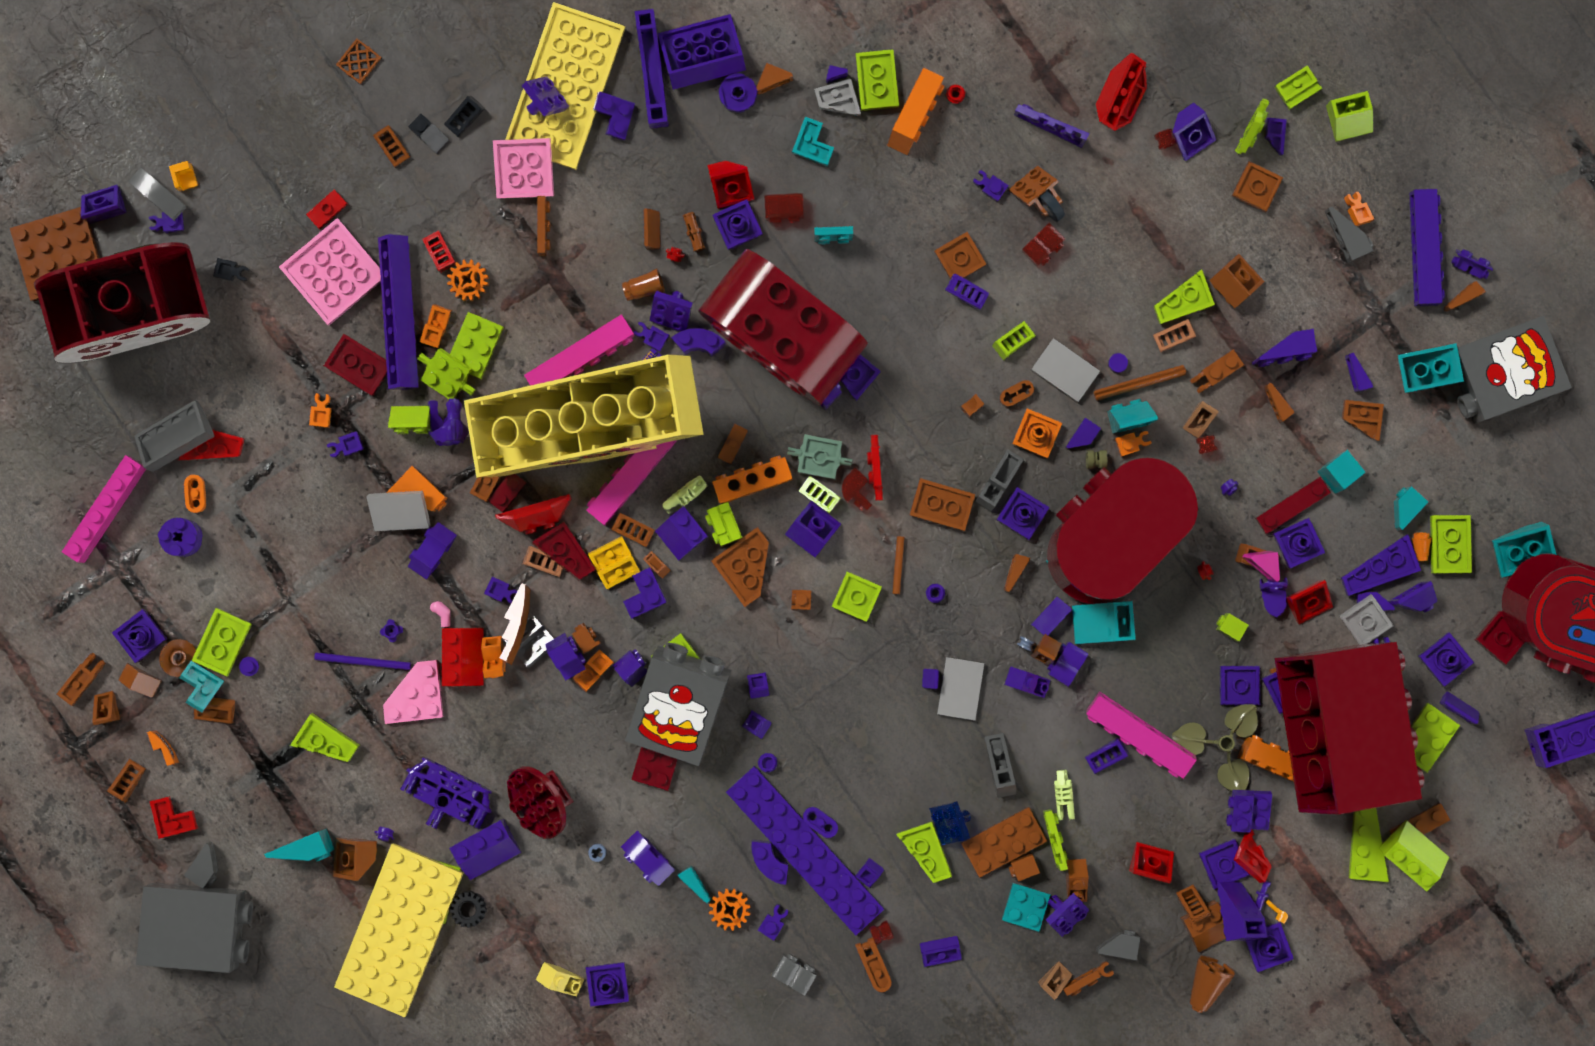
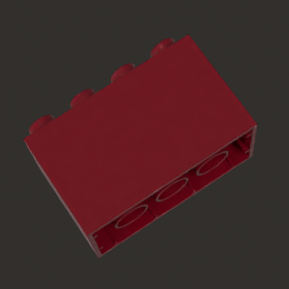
M1397 642L1352 645L1274 658L1299 813L1339 815L1422 799L1421 788L1424 786V775L1416 764L1414 751L1418 746V737L1415 730L1410 727L1408 711L1411 708L1412 700L1409 691L1404 688L1402 671L1405 668V657L1402 651L1398 649Z

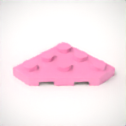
M438 660L417 662L383 704L385 724L444 717Z

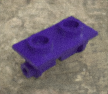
M1456 249L1458 257L1454 256L1451 261L1454 267L1465 272L1469 266H1472L1469 273L1480 279H1487L1489 275L1488 269L1493 271L1490 261L1482 257L1477 259L1473 257V253L1465 249L1462 251Z

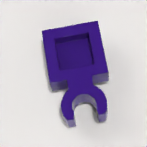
M980 170L978 174L983 177V180L978 181L974 178L973 183L977 186H984L982 192L998 202L1009 185L994 175L990 179L987 178L986 173Z
M162 212V218L157 216L149 217L150 221L156 220L157 222L156 226L149 227L152 231H158L162 227L165 233L184 231L183 212L175 221L164 212Z
M639 322L638 325L643 327V331L641 333L634 331V335L645 337L643 343L661 352L669 338V334L653 325L648 330L644 323Z
M357 431L338 437L340 441L338 444L334 442L327 444L328 448H336V452L330 454L331 457H338L341 452L344 453V456H348L364 450Z
M491 577L484 594L500 602H503L505 597L511 604L513 601L511 596L514 593L516 594L518 590L510 591L508 590L510 584Z
M780 904L775 905L774 915L772 916L768 913L758 928L759 932L773 941L784 925L780 921L781 918H785L788 914V909L783 914L778 913L777 910Z

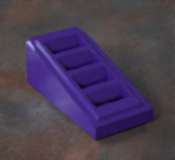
M955 273L945 291L974 309H981L989 295L984 289ZM958 281L961 282L957 290L955 291L954 288L957 285ZM966 285V289L964 290L963 294H961L964 286ZM971 290H973V292H972L970 298H967V297L969 296Z
M1350 353L1346 355L1345 360L1354 392L1373 388L1372 382L1355 354Z
M1120 737L1087 755L1085 759L1094 774L1128 757L1129 752L1120 740ZM1116 745H1117V747L1119 748V750H1120V752H1121V754H1119V755H1118L1116 749L1114 748V746H1116ZM1108 749L1111 750L1112 754L1114 755V758L1110 757L1109 753L1107 752ZM1101 753L1104 754L1105 758L1107 759V762H1104L1100 755ZM1095 756L1097 757L1099 763L1101 764L1099 767L1097 766V764L1095 763V761H1094V759H1093V757H1095Z

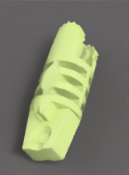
M698 476L686 483L685 486H682L680 490L678 489L676 493H673L671 497L663 502L662 507L669 515H672L683 506L685 507L686 504H689L708 485L701 476Z
M1058 770L1057 781H1054L1058 820H1063V805H1067L1069 819H1075L1072 782L1068 780L1067 770Z

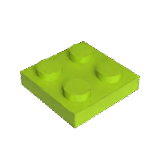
M846 572L832 607L867 622L882 586Z

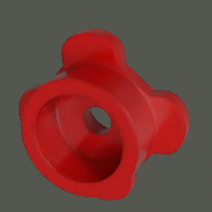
M676 247L666 250V258L673 261L681 262V259L685 256L682 250Z
M1203 561L1201 565L1197 566L1202 580H1211L1212 568L1210 564H1206Z

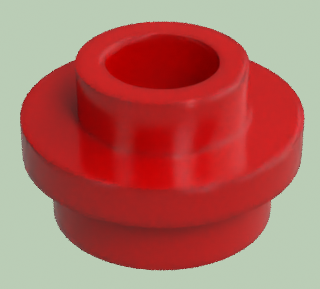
M951 85L947 89L946 97L953 104L961 103L965 98V90L960 85ZM953 92H958V93H959V97H957V98L953 97V96H952V93H953Z

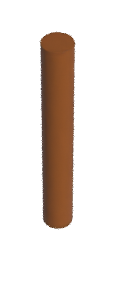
M897 536L892 594H900L904 537Z

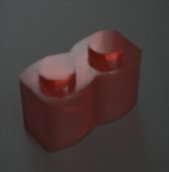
M803 193L764 195L765 218L770 220V223H781V220L789 219V222L794 223L800 222V219L804 218Z
M1049 222L1022 249V252L1036 267L1040 264L1044 266L1050 261L1051 257L1049 255L1054 251L1058 253L1065 246L1063 244L1065 238Z

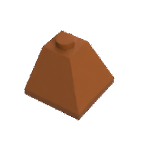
M335 838L333 877L358 881L376 861L377 841Z

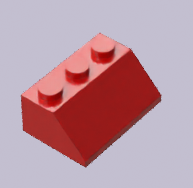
M442 628V686H484V659L481 649L484 628Z

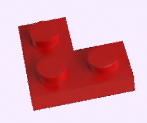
M170 796L150 801L158 839L198 829L194 810L175 815Z

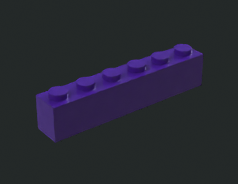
M1437 189L1413 190L1409 193L1414 307L1438 306L1442 304L1445 298V292L1441 285L1444 279V272L1441 270L1443 253L1440 251L1442 233L1439 232L1441 214L1438 213L1440 195L1437 194Z

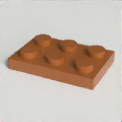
M920 478L909 515L965 531L975 494Z

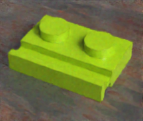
M1308 65L1274 87L1289 110L1322 89Z

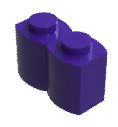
M1067 642L1066 645L1064 643L1061 644L1056 661L1054 660L1048 665L1047 670L1049 672L1047 675L1069 687L1086 660L1088 653Z

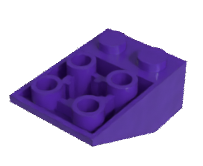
M1314 329L1293 332L1255 359L1252 365L1258 364V367H1265L1277 361V364L1289 363V361L1295 358L1296 361L1308 360V358L1312 357V354L1317 352Z
M1217 882V892L1221 904L1220 912L1223 917L1226 941H1251L1268 938L1265 918L1241 882Z

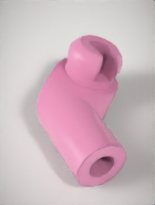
M433 602L430 605V610L441 617V627H450V609L442 602Z

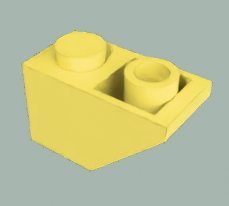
M546 962L543 963L536 978L539 983L550 990L576 997L584 982L583 977Z

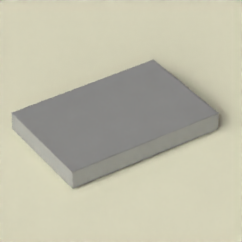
M1054 338L1031 369V371L1077 403L1100 372Z
M423 491L367 495V502L375 531L425 529L431 526Z
M946 657L937 714L976 720L984 663Z

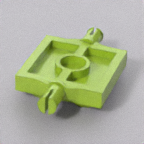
M1267 99L1260 101L1245 129L1243 137L1240 138L1239 144L1235 149L1238 154L1246 153L1248 147L1252 148L1257 139V134L1262 131L1265 124L1264 121L1268 115L1266 108L1270 103Z
M442 348L437 350L432 359L423 353L419 355L417 360L427 365L426 371L421 378L422 382L447 399H455L461 390L470 396L474 394L476 389L467 384V379L472 369Z

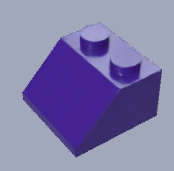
M810 501L785 535L813 557H816L840 527L841 523Z
M684 506L655 530L678 561L708 538L707 534Z

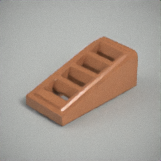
M1187 319L1153 336L1160 352H1163L1196 337V333L1190 320ZM1183 325L1186 326L1187 331L1189 333V336L1187 337L1183 331ZM1177 328L1182 336V339L1180 340L1178 339V336L1175 332V329ZM1170 331L1175 340V342L1173 343L1171 342L1168 336V332ZM1161 335H1164L1168 343L1167 346H1164Z
M528 547L522 564L557 577L561 576L563 570L560 565H557L556 571H553L555 562L552 559L548 569L545 568L548 556L537 548ZM533 552H535L537 554L535 556L534 562L531 563V557L533 555ZM544 555L541 566L537 565L540 556Z

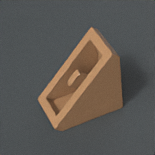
M1201 401L1195 407L1183 429L1199 439L1219 411Z
M1058 961L1038 983L1055 1000L1072 977V974Z

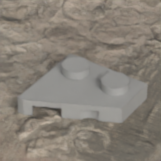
M851 79L814 89L819 109L856 116L861 115Z

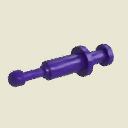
M1268 880L1263 882L1261 891H1256L1258 897L1255 904L1260 911L1262 910L1265 898L1269 897V894L1266 892L1271 882Z

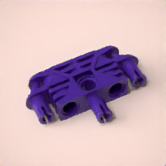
M426 757L421 758L423 760L421 763L406 769L409 773L400 789L402 791L405 790L408 794H412L418 779L421 778L420 786L417 787V792L414 793L413 797L434 807L426 822L428 826L432 825V828L437 829L444 813L462 822H466L468 820L467 816L471 814L470 810L476 806L477 809L469 824L471 826L475 825V828L480 829L487 813H492V809L489 807V794H492V791L475 781ZM428 765L427 773L422 772L421 770ZM426 779L429 780V781H431V782H433V783H435V784H437V785H439V786L437 787V786H435V785H433V784L427 782ZM445 788V789H447L448 791L454 793V794H455L454 797H453L452 794L449 793V792H442V793H441L442 789ZM479 792H483L482 802L477 799ZM441 796L448 798L447 806L440 804L439 799ZM459 796H461V797H463V798H465V799L471 801L472 803H469V802H467V801H465V800L459 798Z

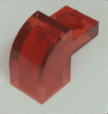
M856 468L844 479L842 496L847 504L854 499L855 502L853 504L859 510L865 509L868 511L872 504L859 491L869 480Z

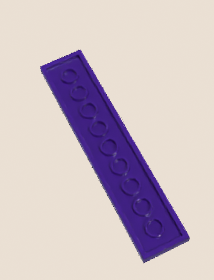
M755 766L726 791L731 799L855 935L862 931L884 910L879 902L804 822L800 815Z

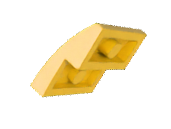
M622 536L588 553L606 590L640 572Z

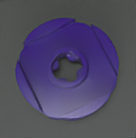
M741 73L727 76L719 88L720 101L728 111L737 113L747 111L755 104L757 98V89L754 81ZM736 88H739L740 91H743V94H741V97L737 98V96H733L732 94L735 92Z

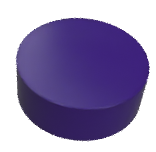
M1116 353L1109 358L1108 366L1111 371L1120 373L1127 368L1128 360L1125 355Z

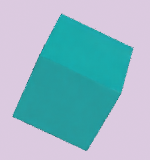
M1346 450L1336 455L1317 472L1336 494L1345 490L1361 477L1365 470L1352 454Z

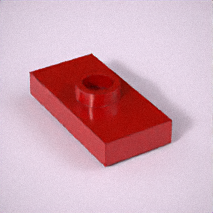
M334 189L306 215L318 229H321L348 204Z

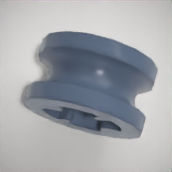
M1021 636V642L1017 643V646L1033 652L1032 647L1036 646V643Z
M594 844L589 849L588 855L592 861L599 862L605 858L606 849L602 844ZM600 848L602 850L600 853H603L602 857H594L592 850Z

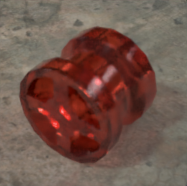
M1166 129L1154 135L1155 140H1158L1159 150L1167 149L1177 144L1172 136V129Z
M1215 435L1196 439V443L1200 447L1198 450L1199 454L1218 450L1214 443Z

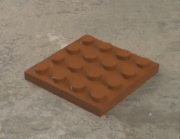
M81 207L10 228L30 301L39 300L34 287V282L39 277L61 268L99 259L90 224L81 218Z

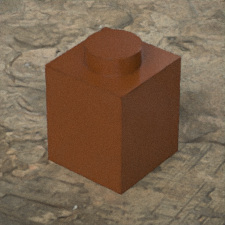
M1032 853L1010 861L1011 867H1008L1012 878L1016 877L1018 882L1040 873Z

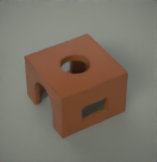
M975 394L960 409L969 418L984 403Z

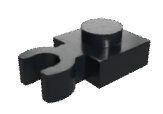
M217 258L213 277L234 281V276H236L239 280L246 282L247 278L241 277L242 271L249 272L250 269L245 266L237 268V262Z

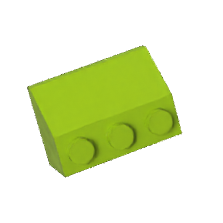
M1407 820L1379 847L1384 856L1425 891H1428L1441 878L1449 859L1446 853Z

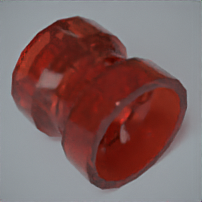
M887 920L881 922V925L869 927L876 945L881 944L883 940L894 938Z

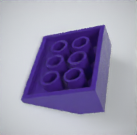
M731 14L658 33L673 90L746 70L743 53Z

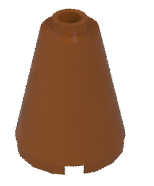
M1200 956L1197 960L1189 1002L1192 1005V1009L1199 1013L1209 1010L1235 975L1234 970L1228 965L1223 964L1221 966L1217 963V959L1208 956Z

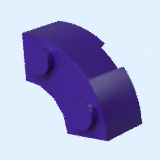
M700 328L683 330L671 337L684 354L700 350L712 357L726 345V342L716 333Z
M439 522L433 528L430 526L424 534L425 540L419 549H414L409 556L411 561L408 567L426 580L440 564L439 560L445 551L448 552L457 536Z
M636 649L633 651L629 650L613 665L616 672L630 687H633L648 671L645 668L646 662Z
M638 830L621 846L625 851L623 856L630 863L634 862L644 872L643 877L649 883L653 881L659 886L675 871L670 862Z
M752 840V855L759 870L770 880L786 885L788 863L779 860L775 856L771 842Z

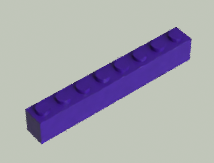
M388 234L378 237L388 389L408 390L418 388L419 380L417 374L408 236Z

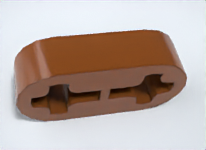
M1028 380L1021 381L1001 393L1000 403L1005 407H1011L1030 397L1034 392V386ZM1023 384L1030 387L1028 390L1029 394L1025 392L1018 394L1017 391L1022 389ZM1006 393L1008 395L1015 393L1016 396L1011 399L1012 403L1003 400Z

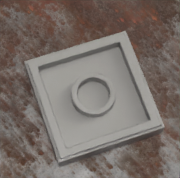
M1372 594L1339 616L1359 645L1370 643L1394 626Z

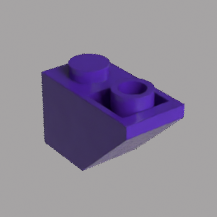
M1010 666L1004 685L1045 698L1051 680Z

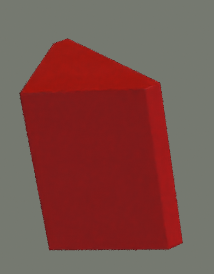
M1325 580L1317 581L1286 597V602L1298 624L1333 608Z
M1136 842L1129 871L1136 875L1171 883L1174 852Z

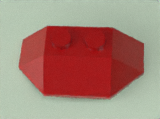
M1130 53L1110 71L1096 102L1099 122L1112 131H1116L1132 122L1147 89L1146 62L1134 53Z
M567 494L496 514L495 517L517 531L525 532V535L537 532L536 529L543 527L544 530L555 527L554 523L560 521L572 500V496Z

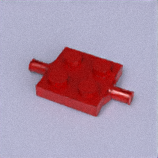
M870 435L871 447L870 452H867V465H871L872 471H869L868 479L869 484H873L875 489V501L883 500L879 456L880 446L878 435Z

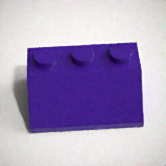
M504 818L449 848L458 866L469 880L521 853Z

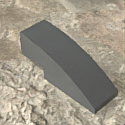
M142 168L128 181L173 221L186 209V206Z
M1007 449L975 502L992 511L1024 459Z

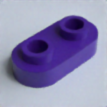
M809 807L804 811V822L820 835L831 838L837 834L838 825L836 821L820 809ZM815 813L816 819L811 820L809 814ZM830 824L832 829L826 831L825 825Z

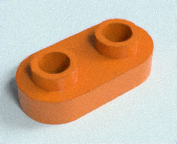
M189 475L184 481L185 505L190 512L200 513L206 507L205 481L199 475ZM195 481L198 482L197 488L193 487V483ZM196 500L200 502L198 507L194 506Z

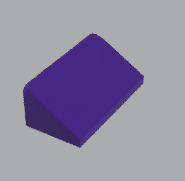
M1056 597L1031 625L1043 636L1044 634L1049 635L1072 609L1059 597Z
M1445 692L1439 702L1442 706L1470 724H1478V710L1450 692Z
M957 936L920 943L924 967L962 960Z

